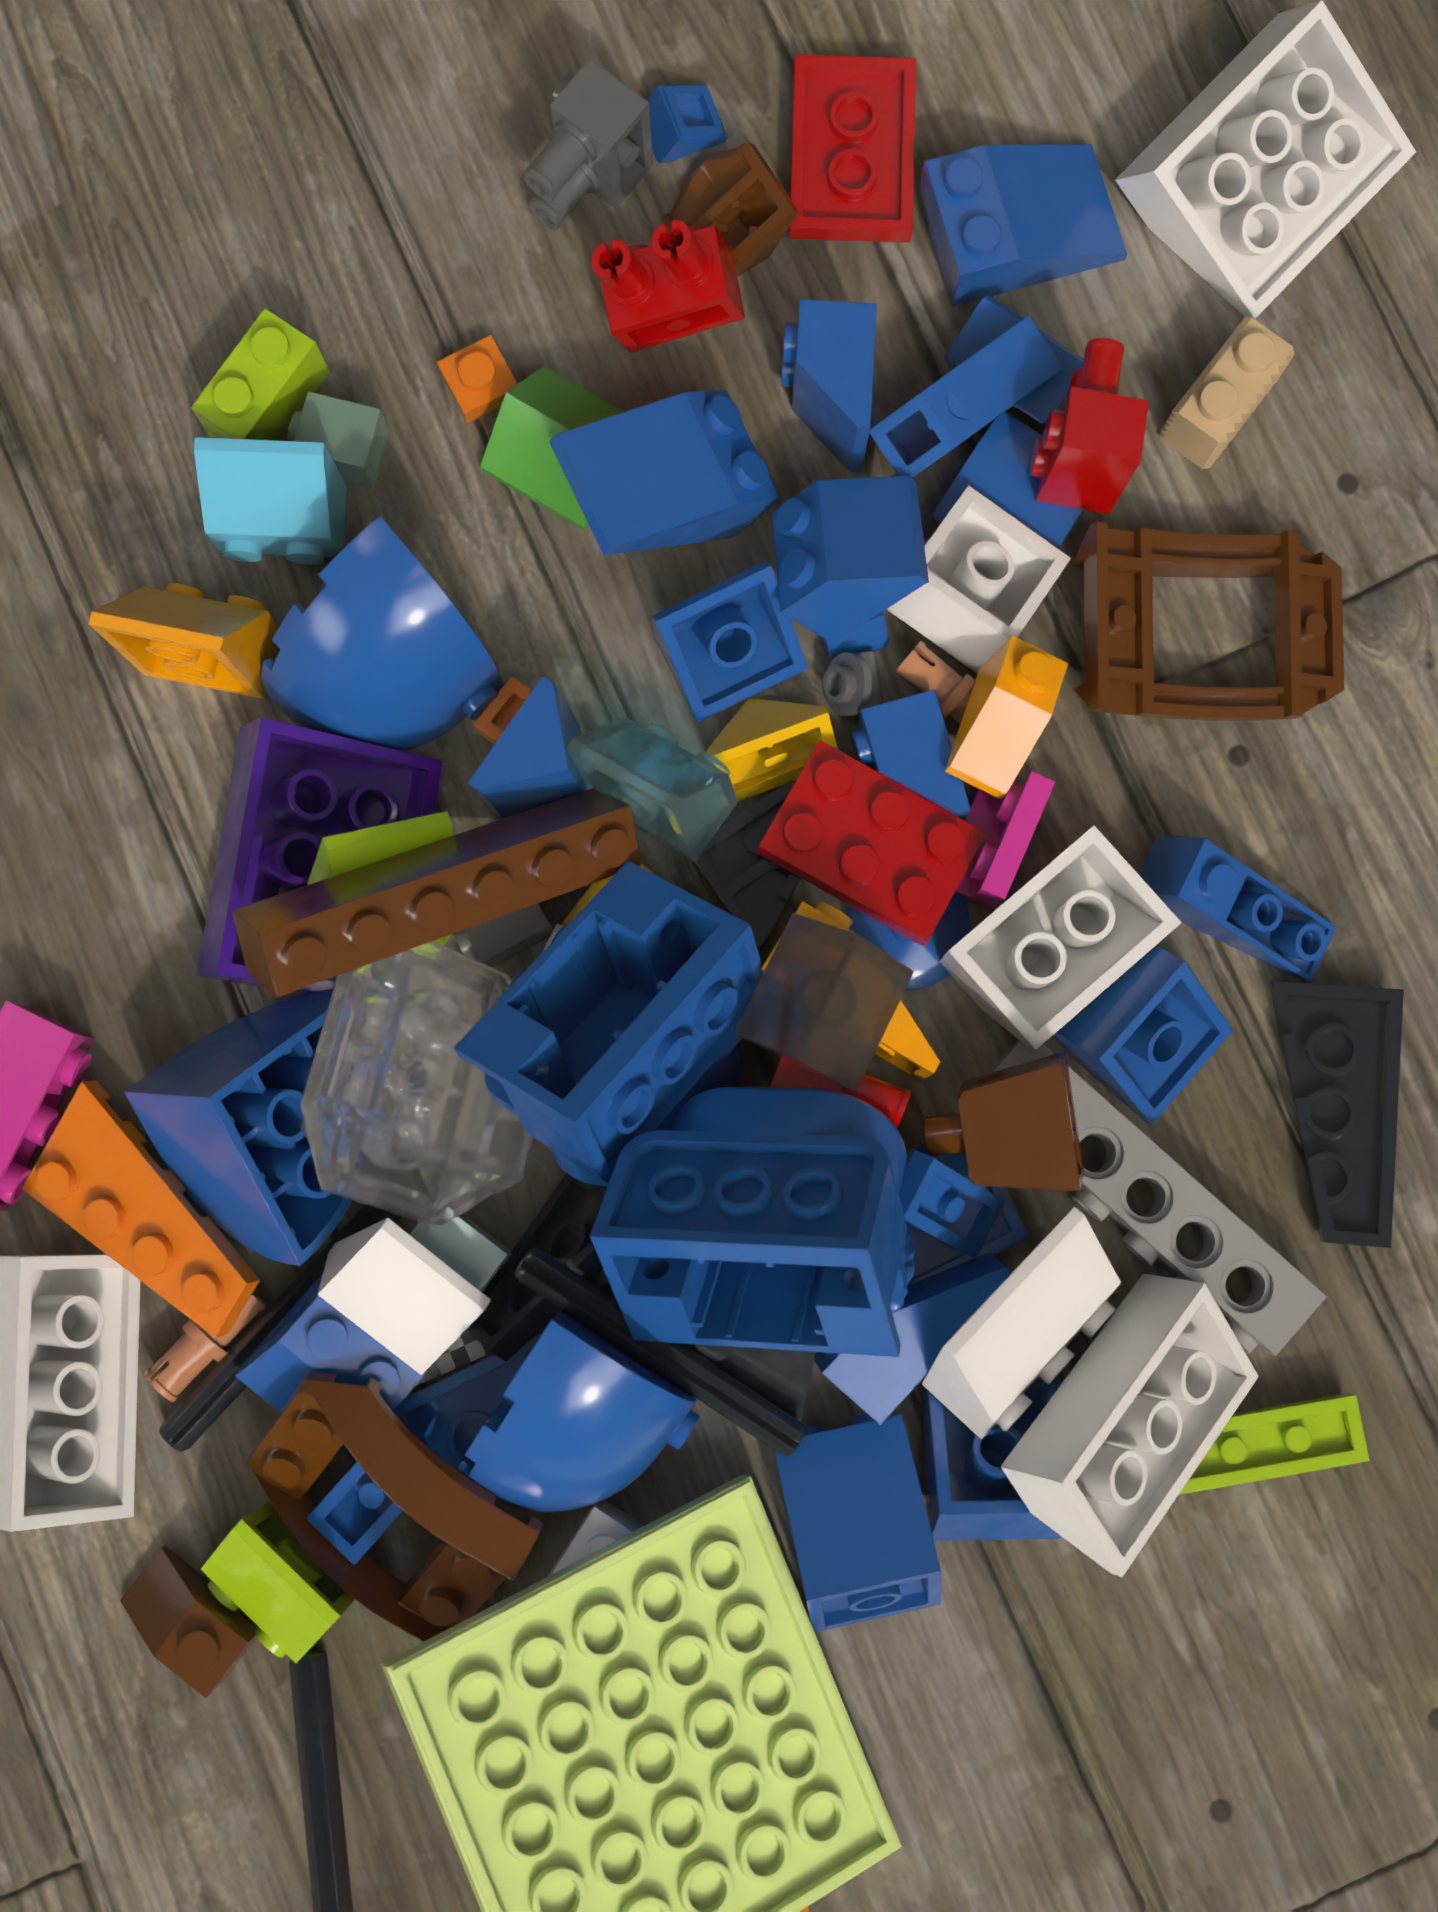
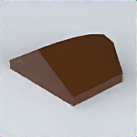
M744 143L738 148L713 153L687 178L671 214L667 213L661 224L665 223L671 231H673L671 225L673 220L683 221L688 227H709L715 225L732 249L738 277L770 257L799 211L757 147L752 143Z

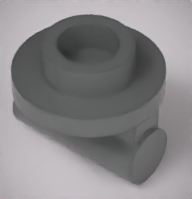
M875 652L841 653L829 664L823 678V692L828 705L836 714L841 716H859L862 709L884 703Z

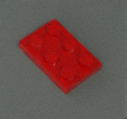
M795 54L790 199L799 213L789 227V239L911 242L913 232L916 58Z
M819 740L762 839L756 853L919 945L924 946L930 939L987 833Z

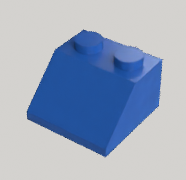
M800 299L798 323L785 322L781 387H793L792 410L849 472H862L871 423L877 304Z
M909 476L817 480L772 512L780 612L832 643L838 641L929 582L916 481Z
M1155 946L1054 1035L1079 1065L1141 1119L1152 1125L1230 1035L1233 1029L1186 962Z
M322 1274L235 1373V1377L279 1412L309 1371L337 1373L334 1383L365 1386L372 1377L383 1384L379 1394L390 1409L394 1411L422 1379L426 1371L420 1375L317 1295ZM344 1444L334 1455L335 1457L347 1449Z

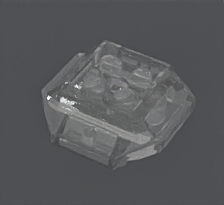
M432 941L337 976L301 1101L303 1114L301 1128L311 1147L321 1190L421 1223L441 1226L472 1209L491 1194L501 1193L523 1181L534 1137L525 1131L516 1114L498 1104L491 1097L484 1079L485 1072L459 1057L454 1050L455 1045L507 991L512 982L507 974Z

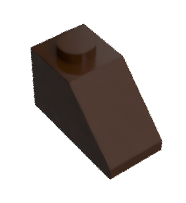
M164 1545L125 1593L120 1602L152 1655L203 1697L207 1698L228 1677L257 1639L255 1629L258 1626L240 1608L237 1611H233L221 1604L208 1588L210 1581Z

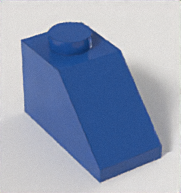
M935 689L862 709L857 722L858 730L850 732L856 760L965 820L971 809L961 779L944 772L952 746Z

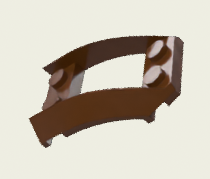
M1099 521L1089 526L1071 565L1084 568L1085 683L1072 689L1091 711L1182 720L1241 721L1296 719L1302 717L1305 712L1316 705L1324 703L1344 691L1342 568L1323 551L1314 555L1299 542V531L1286 530L1276 534L1223 535L1173 532L1142 527L1135 531L1108 528V523ZM1152 576L1192 578L1274 576L1276 687L1224 688L1154 683Z
M309 1371L253 1447L246 1462L257 1477L275 1510L299 1544L337 1585L368 1610L422 1642L472 1617L505 1578L514 1582L541 1531L543 1522L531 1516L524 1524L493 1506L496 1495L471 1481L444 1462L402 1423L379 1394L383 1385L379 1381L371 1377L365 1386L334 1383L337 1373ZM343 1444L375 1484L414 1521L442 1540L406 1584L380 1568L364 1555L353 1565L306 1520L316 1508L306 1492Z

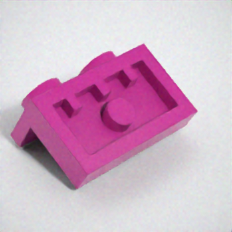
M1031 772L1023 784L1014 781L1007 794L1001 799L978 789L970 807L971 811L965 821L987 834L955 893L994 910L1005 900L1055 781Z

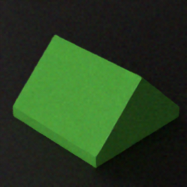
M543 366L506 392L480 469L482 472L586 532L589 524L549 441L556 434L623 413V411L548 367Z

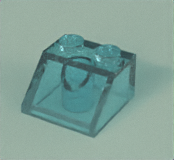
M624 716L573 737L566 747L587 790L594 788L630 804L634 827L695 862L738 803L729 777L730 771L720 760L703 751H700L697 756L679 747V743L669 732L653 723H648L644 728Z

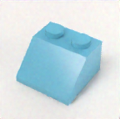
M194 438V456L204 531L219 553H223L228 559L239 562H257L262 559V555H284L287 560L294 563L317 565L324 562V557L335 558L343 550L347 486L325 443Z

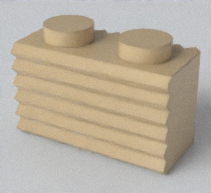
M1245 316L1172 410L1159 434L1161 439L1201 469L1211 468L1252 412L1255 411L1259 403L1269 393L1272 386L1275 385L1294 356L1293 346L1253 317Z

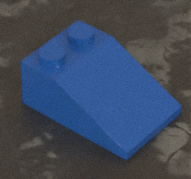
M1092 144L982 145L924 161L917 197L951 307L980 300L985 295L991 297L1120 262L1127 257L1123 239Z
M727 390L684 392L556 434L549 441L604 556L734 538L780 500L770 480L767 466L759 457L744 427L740 411L731 400Z
M1057 1376L1049 1385L1038 1377L1023 1393L1032 1401V1404L1007 1432L995 1424L982 1440L922 1385L923 1476L926 1511L934 1541L1061 1538L1058 1533L1030 1513L1001 1468L1006 1458L1058 1390Z

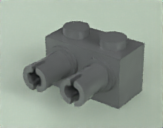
M590 58L575 76L573 74L566 75L556 86L550 100L554 137L523 172L526 184L536 193L529 202L530 211L544 226L554 231L561 226L562 222L587 192L594 193L616 210L653 166L649 102Z

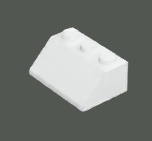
M1093 826L954 945L940 960V963L981 1010L1031 1050L1035 1051L1182 922L1103 834Z
M1074 1207L943 1346L922 1382V1385L981 1440L995 1424L1007 1432L1032 1404V1401L1023 1394L1038 1377L1049 1385L1075 1356L1066 1347L1080 1330L1091 1339L1116 1310L1107 1300L1120 1285L1121 1281L1083 1213Z

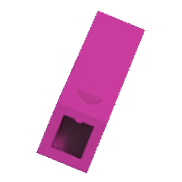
M7 1000L0 1011V1211H6L9 1204H16L24 1195L25 1191L22 1190V1187L32 1171L28 1167L39 1145L45 1146L62 1118V1112L58 1109L69 1087H77L85 1077L92 1061V1054L88 1053L94 1041L93 1038L28 1006Z

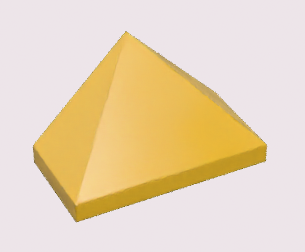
M753 698L747 699L706 750L725 807L782 786L790 780H797L819 740L838 749L830 717L825 706Z

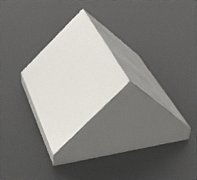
M389 1218L334 1244L328 1253L317 1294L420 1375L485 1311L491 1299Z

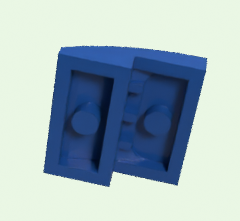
M1003 412L990 425L931 518L942 523L969 485L1059 549L1084 510L1036 501L1039 477L1030 476L1029 471L1037 438H1043V436L1011 415Z

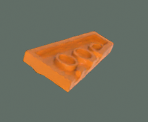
M97 1080L82 1081L22 1190L214 1338L229 1334L260 1279L208 1216L200 1217L182 1194L186 1188L172 1171H163L142 1146L146 1140L132 1122L122 1121L106 1102L110 1096Z

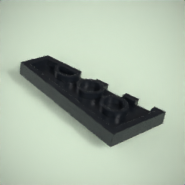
M1271 981L1269 986L1320 1241L1391 1248L1404 989Z

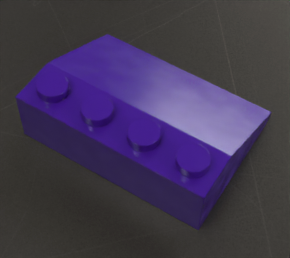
M262 717L240 727L196 976L265 988L247 972L232 910L306 886L323 837L434 814L443 761ZM411 951L387 957L372 967L360 970L354 969L293 992L307 994L330 989H357L362 1002L403 1007Z

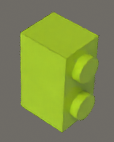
M264 309L192 405L191 409L212 438L279 441L289 428L294 412L303 409L308 391L315 393L329 374V369L315 341L267 309Z

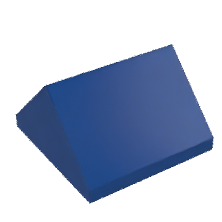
M768 561L756 565L652 616L655 642L697 722L808 669L792 621L780 612L778 582Z
M543 676L468 782L471 788L500 820L591 789L580 724L554 683Z

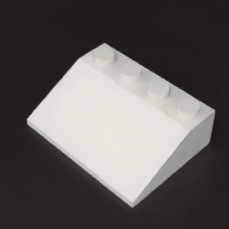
M1320 0L1277 14L1115 181L1149 230L1244 317L1248 316L1255 319L1398 172L1416 151L1326 5Z

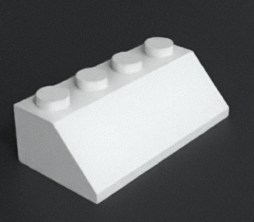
M107 1254L0 1255L1 1530L13 1532L134 1517L140 1280Z
M1143 1274L1001 1465L1005 1475L1031 1514L1108 1572L1119 1577L1124 1576L1259 1377L1206 1284L1203 1282Z

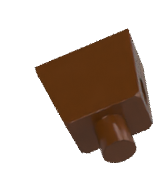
M1066 1052L1055 1053L964 1081L957 1092L960 1113L925 1117V1139L929 1155L938 1156L966 1152L969 1177L972 1184L978 1186L1062 1191L1081 1190L1084 1168Z

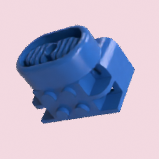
M627 861L579 914L555 934L551 944L524 972L519 973L512 980L507 991L455 1045L454 1050L459 1057L485 1072L484 1079L491 1097L498 1104L519 1117L525 1131L548 1147L553 1159L565 1172L582 1182L608 1187L619 1154L624 1146L634 1137L649 1131L671 1130L680 1107L698 1093L719 1087L736 1086L743 1066V1046L741 1040L761 1016L768 996V984L765 973L761 970L763 966L751 925L640 866Z
M733 1086L719 1087L698 1093L680 1107L671 1130L645 1132L629 1141L618 1156L590 1238L633 1340L899 1357L901 1343L890 1305L892 1301L902 1295L906 1283V1269L902 1258V1251L907 1230L899 1193L907 1154L903 1138L895 1125L887 1116L869 1103L852 1095L834 1090Z

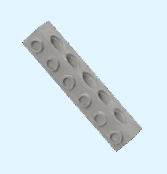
M1017 1039L988 1073L1054 1053L1044 1044L1033 1051ZM1069 1067L1079 1141L1081 1142L1088 1135L1094 1136L1103 1143L1106 1149V1161L1098 1171L1090 1172L1084 1168L1081 1190H1077L1072 1195L1074 1201L1099 1222H1102L1107 1216L1126 1232L1120 1240L1122 1244L1148 1266H1151L1157 1260L1176 1279L1205 1283L1246 1354L1250 1355L1254 1349H1257L1259 1352L1277 1356L1327 1296ZM1137 1179L1146 1181L1152 1187L1155 1196L1153 1207L1142 1216L1135 1214L1129 1208L1126 1199L1129 1186ZM1192 1223L1201 1231L1203 1246L1197 1256L1188 1260L1179 1253L1176 1246V1236L1182 1226ZM1242 1267L1251 1278L1252 1288L1245 1300L1235 1303L1227 1294L1226 1280L1234 1269Z

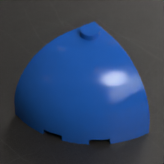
M381 516L357 535L320 572L319 577L324 583L320 588L319 594L305 610L301 604L293 605L272 639L280 649L275 662L272 658L264 661L261 673L264 690L296 726L399 751L413 749L433 741L451 730L467 716L471 720L479 718L492 700L499 695L497 691L504 686L495 663L474 631L423 565Z
M330 989L323 992L307 993L259 1009L215 1030L173 1056L125 1090L124 1093L168 1169L186 1188V1193L206 1215L226 1233L252 1251L274 1261L300 1266L323 1244L344 1216L352 1202L346 1196L353 1184L360 1163H368L370 1159L379 1109H371V1069L378 1068L374 1036L357 989Z
M561 1310L551 1320L504 1392L503 1402L498 1405L490 1419L485 1422L466 1452L465 1460L460 1463L456 1470L496 1495L495 1501L510 1507L536 1512H561L593 1505L613 1496L638 1478L657 1458L667 1443L677 1450L680 1449L700 1415L691 1410L696 1402V1398L564 1310Z

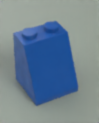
M864 1413L852 1418L848 1422L849 1426L823 1431V1428L820 1426H806L801 1443L790 1456L781 1455L774 1450L814 1633L941 1604V1568L902 1414L887 1417L881 1425L869 1414Z

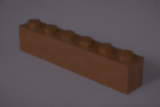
M592 788L232 910L247 972L274 996L280 997L614 876L627 861L641 866L631 805Z

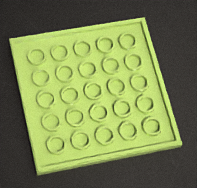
M740 1475L381 1664L481 1912H800L902 1847L751 1476Z

